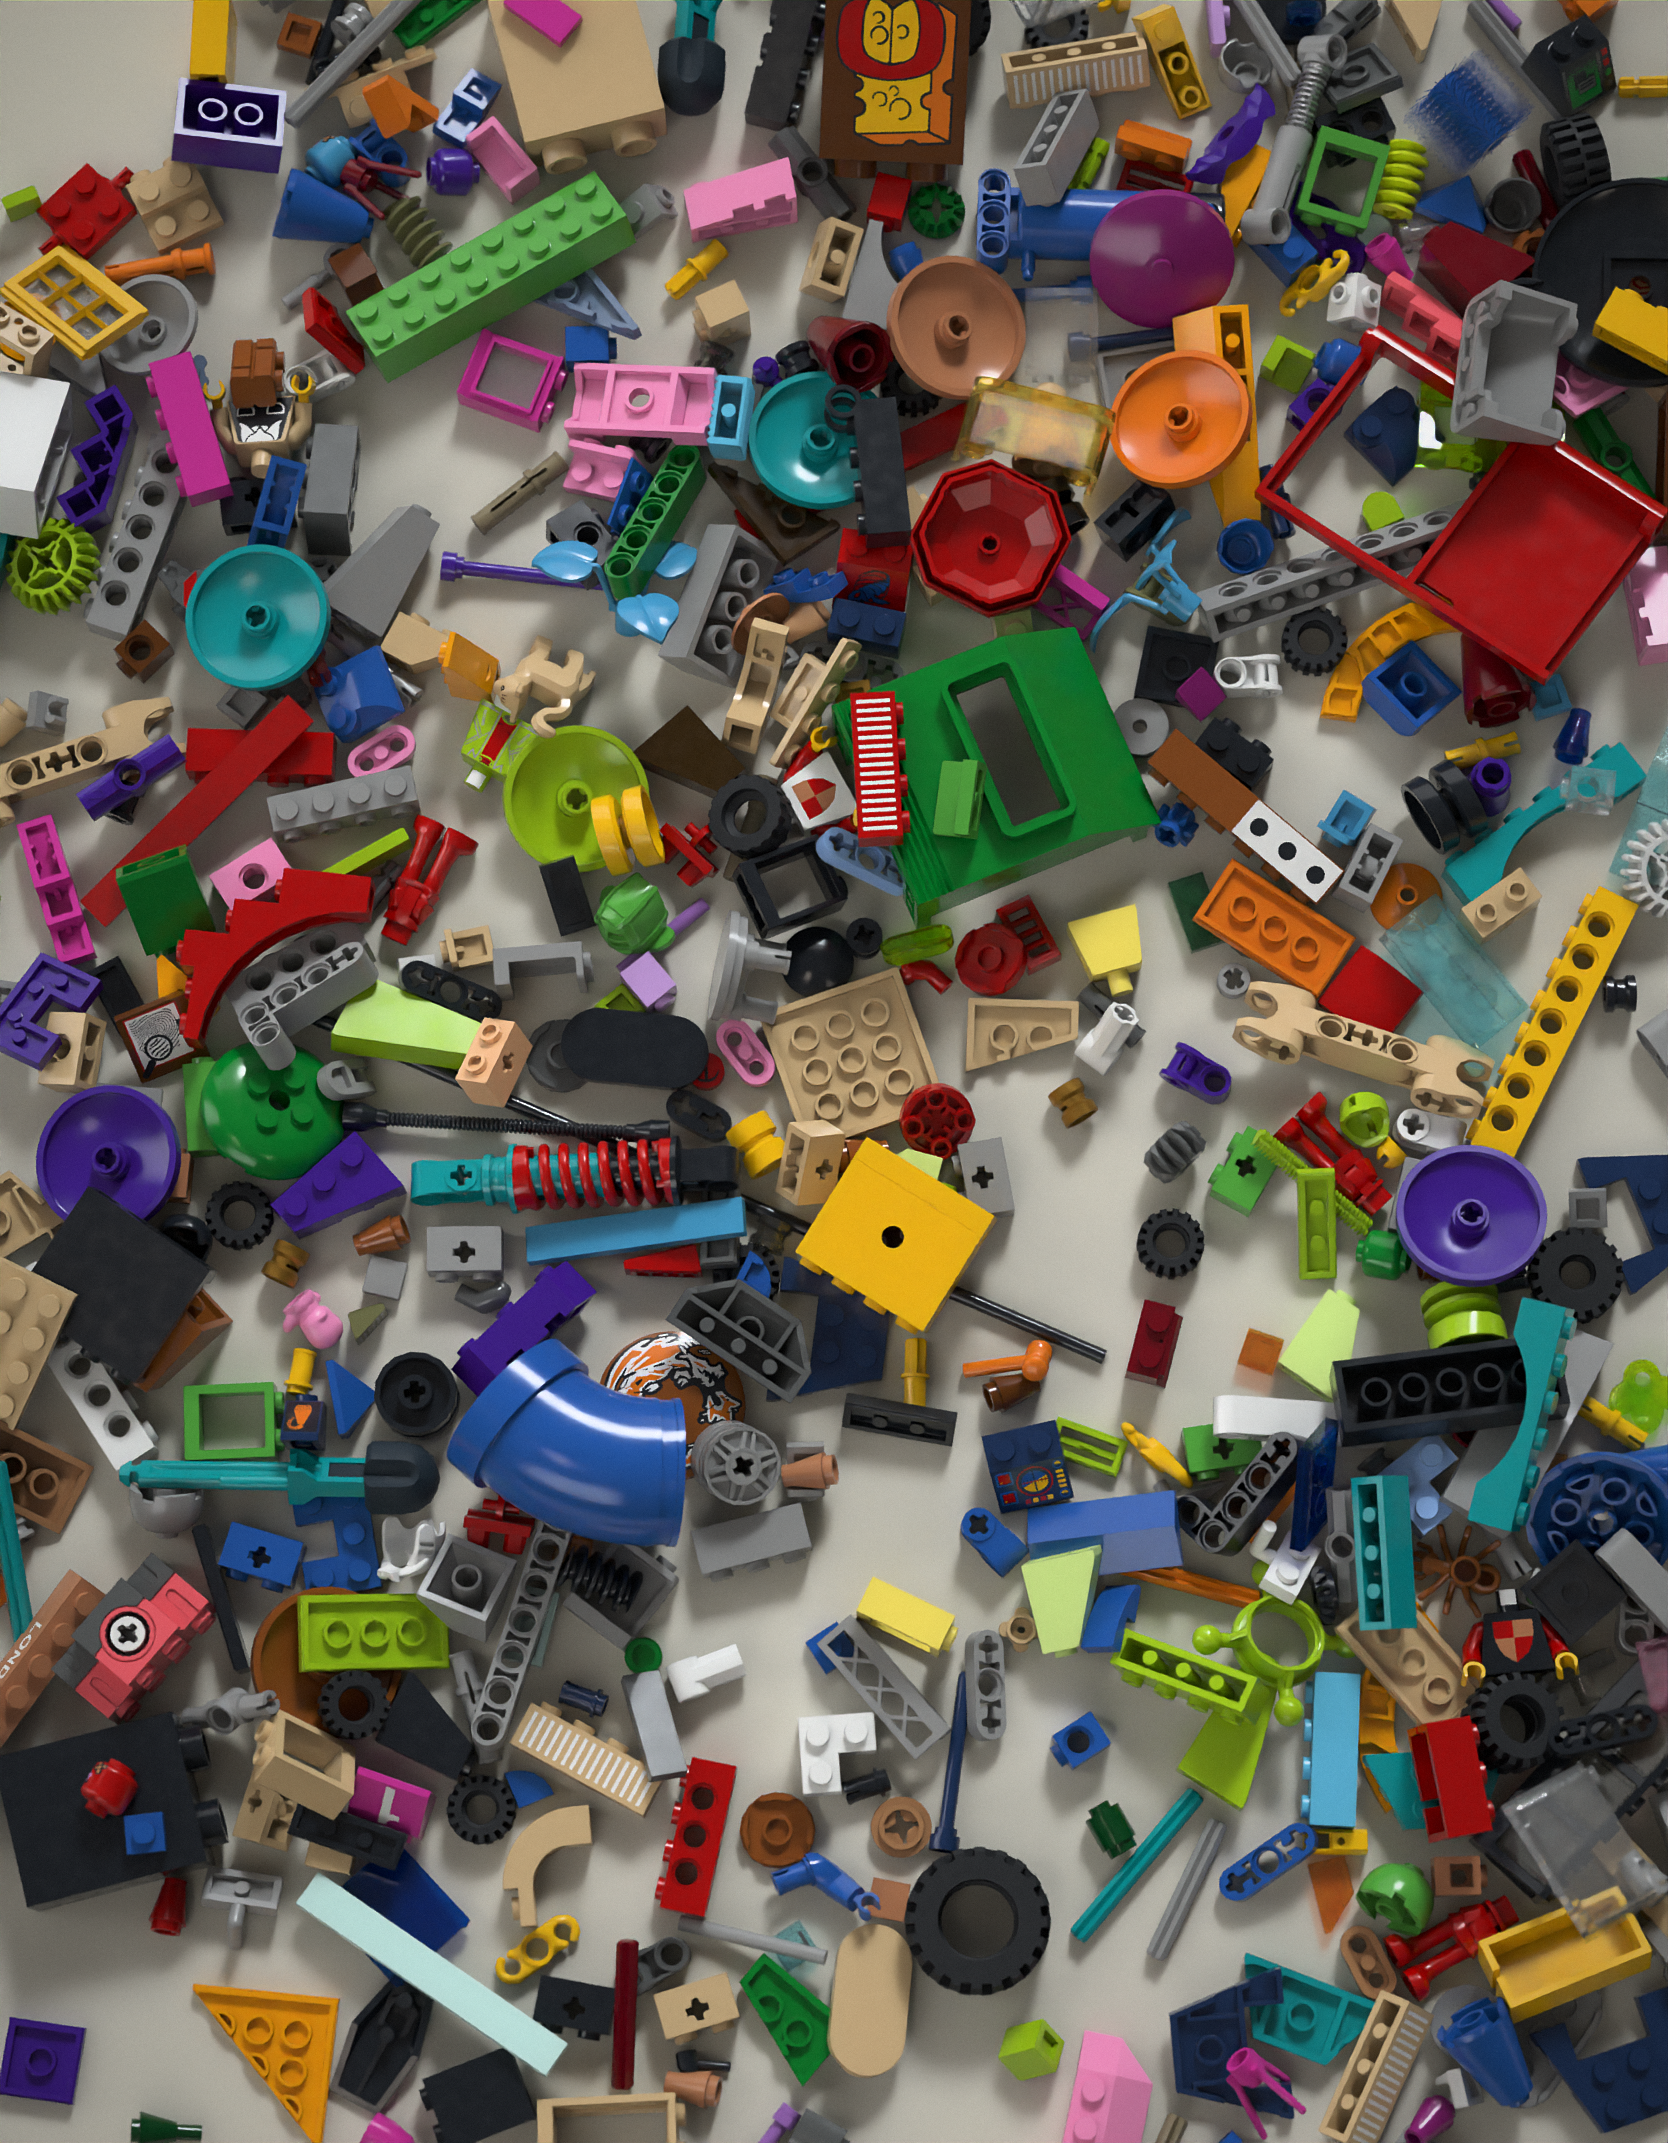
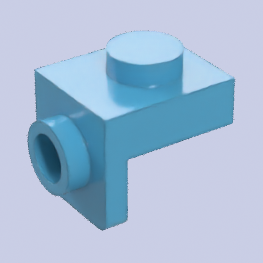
M1343 790L1325 821L1320 820L1317 827L1325 831L1322 838L1336 847L1341 848L1343 844L1354 847L1377 809L1349 791Z

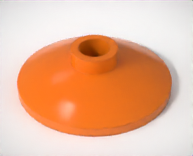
M1411 863L1395 864L1390 866L1370 905V909L1375 920L1386 930L1398 935L1418 934L1428 929L1437 920L1443 903L1442 890L1437 879L1427 869ZM1404 890L1411 891L1414 899L1406 902L1402 900L1400 893Z

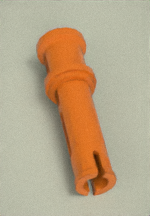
M205 243L202 248L186 251L176 248L174 251H171V255L105 266V276L117 286H121L134 278L150 274L167 275L180 280H186L188 275L208 272L210 275L216 274L215 259L210 243Z

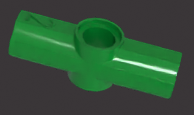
M1600 407L1589 410L1572 423L1573 428L1595 462L1656 500L1654 492L1632 459L1633 453L1631 448L1620 440ZM1610 455L1617 456L1622 460L1623 465L1613 467L1607 463L1605 458Z

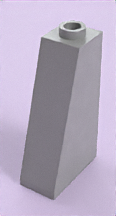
M417 504L397 507L328 578L324 586L329 597L332 617L368 639L382 638L440 526L438 522L430 518L432 515L430 511Z

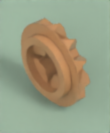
M894 1797L886 1800L877 1808L871 1822L872 1837L878 1848L884 1853L897 1858H909L922 1851L928 1843L932 1832L929 1813L921 1803L909 1797ZM897 1811L900 1812L904 1822H918V1825L907 1830L906 1844H903V1840L898 1833H885V1830L896 1825Z

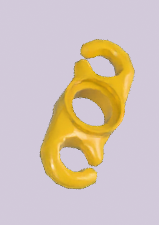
M1339 249L1333 252V257L1340 259L1339 263L1331 268L1333 264L1331 258H1326L1320 266L1310 265L1305 268L1297 280L1283 293L1279 301L1281 315L1293 317L1296 314L1295 309L1288 308L1295 299H1297L1295 306L1298 309L1303 308L1308 301L1317 302L1323 299L1330 289L1345 275L1350 264V257L1347 251ZM1319 277L1317 283L1309 290L1311 284Z
M1128 1422L1121 1424L1120 1428L1123 1435L1152 1467L1162 1474L1166 1472L1183 1487L1192 1488L1194 1483L1191 1476L1176 1461V1458L1166 1447L1153 1437L1147 1438L1138 1432L1132 1424Z
M556 1915L526 1935L516 1948L509 1950L506 1954L507 1958L516 1960L520 1964V1970L515 1975L506 1973V1960L503 1957H499L496 1960L495 1971L500 1981L505 1984H519L549 1964L559 1951L568 1948L569 1942L559 1939L555 1934V1929L558 1925H568L571 1930L570 1940L573 1942L579 1940L580 1926L576 1919L570 1915ZM535 1938L545 1940L549 1947L547 1956L540 1961L530 1959L527 1954V1945Z

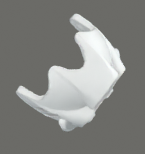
M396 1517L386 1518L382 1527L384 1559L382 1560L381 1568L377 1569L378 1577L385 1580L390 1578L393 1582H401L404 1577L415 1576L429 1571L446 1538L445 1521L439 1523V1532L437 1534L431 1518L420 1521L419 1524L412 1528H404Z

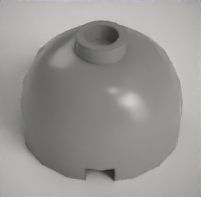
M131 1482L129 1500L132 1515L140 1526L147 1531L156 1533V1537L161 1539L176 1538L179 1532L188 1530L200 1518L204 1507V1489L139 1488V1484L135 1486Z

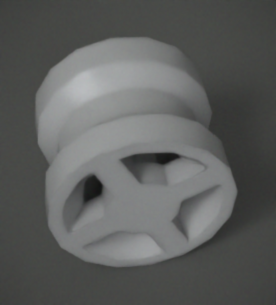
M350 3L344 9V15L337 16L331 22V29L335 37L342 44L348 46L374 18L362 5Z

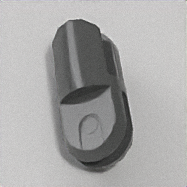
M1342 0L1318 22L1314 28L1313 36L1339 34L1347 44L1381 13L1378 0Z

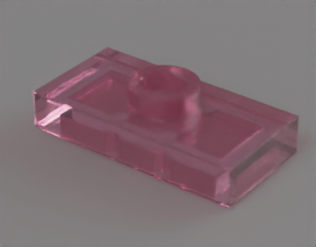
M1668 1636L1636 1642V1651L1650 1706L1656 1714L1668 1712Z

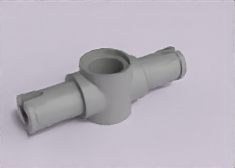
M234 1687L220 1698L208 1701L204 1706L185 1709L182 1712L181 1721L182 1724L192 1722L184 1728L201 1724L203 1729L211 1728L220 1735H228L241 1724L250 1723L256 1717L277 1713L280 1702L279 1699L269 1700L276 1696L273 1690L250 1695L244 1689Z

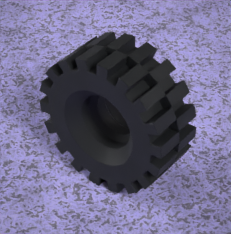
M1568 1227L1563 1232L1560 1229L1542 1242L1536 1256L1528 1265V1281L1531 1288L1529 1295L1531 1299L1574 1309L1573 1318H1576L1577 1322L1582 1324L1589 1323L1592 1319H1598L1604 1315L1618 1298L1622 1290L1620 1289L1621 1284L1624 1282V1273L1621 1272L1623 1267L1622 1258H1617L1615 1254L1617 1252L1614 1244L1609 1246L1605 1242L1607 1237L1601 1233L1596 1236L1592 1234V1229L1588 1228L1579 1231L1577 1227ZM1577 1261L1583 1263L1588 1268L1590 1281L1587 1286L1576 1290L1564 1284L1561 1278V1271L1567 1263Z

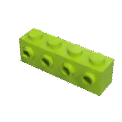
M1126 1628L1121 1651L1114 1652L1110 1659V1663L1122 1674L1120 1679L1123 1682L1136 1688H1141L1143 1684L1153 1687L1155 1694L1167 1700L1174 1701L1176 1696L1187 1700L1186 1704L1189 1707L1202 1713H1207L1209 1709L1220 1713L1219 1717L1236 1726H1240L1242 1721L1255 1726L1270 1694L1269 1689L1255 1676Z

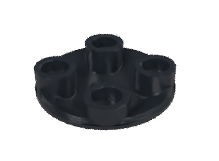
M809 927L795 933L787 941L786 951L792 952L789 959L791 961L788 974L784 975L782 973L789 987L796 993L807 998L845 985L850 980L854 967L853 953L844 937L836 931L825 927Z

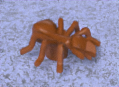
M1439 1524L1436 1528L1439 1535V1543L1446 1560H1439L1432 1546L1417 1542L1416 1545L1427 1550L1428 1553L1414 1551L1413 1556L1418 1557L1421 1561H1413L1416 1572H1424L1422 1575L1414 1574L1415 1580L1423 1581L1427 1576L1434 1575L1436 1572L1440 1573L1441 1577L1421 1592L1417 1598L1419 1601H1423L1449 1579L1450 1583L1442 1610L1443 1615L1449 1614L1455 1588H1459L1474 1616L1480 1618L1482 1613L1476 1602L1472 1599L1469 1589L1480 1596L1491 1595L1498 1590L1502 1581L1500 1571L1491 1564H1479L1478 1562L1501 1546V1541L1495 1540L1473 1557L1464 1556L1472 1532V1526L1467 1525L1460 1542L1457 1558L1453 1561L1447 1544L1444 1526Z

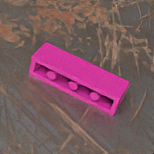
M188 351L148 363L152 375L145 377L151 398L158 397L161 409L155 410L161 431L168 430L171 442L165 443L171 465L175 463L179 465L181 475L176 476L175 480L181 498L188 496L191 506L195 507L234 495L191 352Z

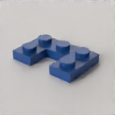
M317 1496L304 1505L292 1504L297 1528L333 1521L339 1556L302 1563L306 1590L317 1587H339L358 1593L383 1588L382 1579L377 1575V1569H380L372 1515L365 1507V1497Z

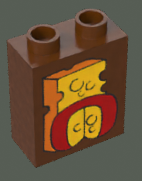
M826 0L819 158L834 159V176L862 179L876 178L877 161L906 162V179L922 182L948 181L949 165H963L972 0Z

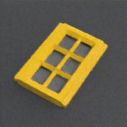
M58 245L6 281L4 286L0 288V295L33 322L53 333L54 339L81 361L89 360L141 324L144 318L149 315L148 309L65 245Z

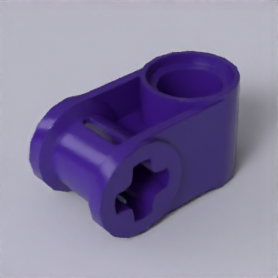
M1177 1042L1175 1046L1176 1053L1167 1068L1161 1069L1159 1072L1160 1077L1169 1084L1191 1093L1206 1103L1214 1105L1224 1102L1231 1092V1075L1224 1066L1205 1057L1193 1047ZM1211 1077H1217L1224 1082L1225 1086L1218 1092H1212L1205 1087L1204 1083Z

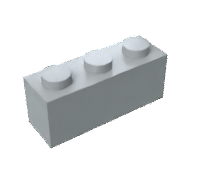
M801 1503L691 1531L703 1579L710 1577L712 1582L730 1579L734 1577L732 1571L747 1568L748 1573L765 1570L770 1567V1561L784 1558L785 1563L800 1561L807 1558L805 1552L812 1551Z

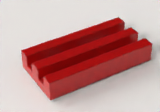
M1126 159L1116 190L1147 191L1126 184L1128 182L1150 190L1169 189L1191 192L1195 182L1188 180L1184 174L1175 171H1164L1153 164L1140 160ZM1130 170L1185 186L1184 190L1130 174Z

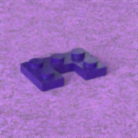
M41 952L0 1006V1052L42 1071L62 1045L59 1035L36 1024L53 1002L74 1012L86 1013L104 989L101 980Z

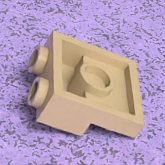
M171 156L163 161V168L152 173L147 169L141 170L130 178L131 183L125 185L160 256L224 225L223 219L196 165L193 163L171 161Z

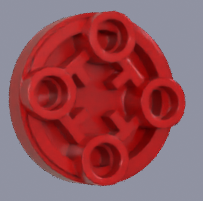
M942 1083L927 1084L916 1089L903 1103L899 1115L900 1130L907 1144L915 1151L941 1157L943 1160L957 1152L958 1144L967 1143L976 1122L972 1107L963 1093L950 1085Z

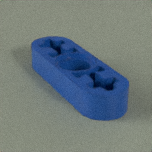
M1302 1823L1289 1825L1227 1868L1219 1879L1221 1893L1233 1901L1242 1902L1248 1900L1315 1853L1319 1843L1316 1831ZM1296 1831L1299 1834L1307 1833L1309 1836L1305 1840L1307 1848L1302 1850L1299 1847H1295L1287 1853L1292 1857V1860L1288 1862L1285 1853L1276 1844L1281 1841L1283 1847H1288L1295 1841L1293 1834ZM1272 1851L1278 1856L1279 1865L1274 1872L1266 1874L1259 1867V1858L1263 1853ZM1250 1863L1252 1871L1261 1878V1881L1257 1883L1256 1879L1251 1877L1242 1884L1245 1890L1243 1893L1236 1890L1230 1891L1229 1887L1233 1884L1231 1877L1236 1875L1242 1878L1249 1874L1250 1871L1245 1866Z

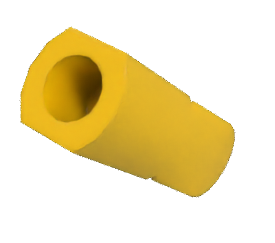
M1314 1829L1317 1835H1328V1849H1317L1313 1855L1368 1854L1367 1829ZM1307 1833L1301 1834L1302 1850L1307 1848L1305 1845V1840L1309 1838Z

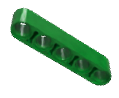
M677 445L673 447L606 559L604 571L615 598L622 600L628 597H635L643 591L707 479V473L697 446Z

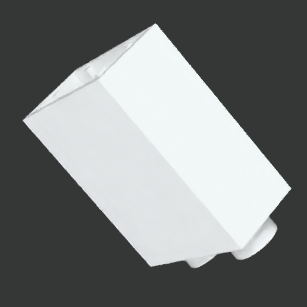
M0 371V533L35 539L39 538L74 433L71 384L68 382Z

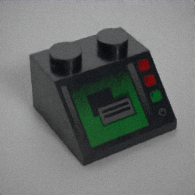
M1586 14L1536 43L1520 67L1563 118L1576 115L1617 88L1609 42Z

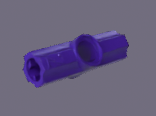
M167 734L132 758L121 760L112 771L76 795L95 822L130 798L143 795L150 785L187 761L173 739ZM127 771H140V780L135 785L127 786L122 783V778Z

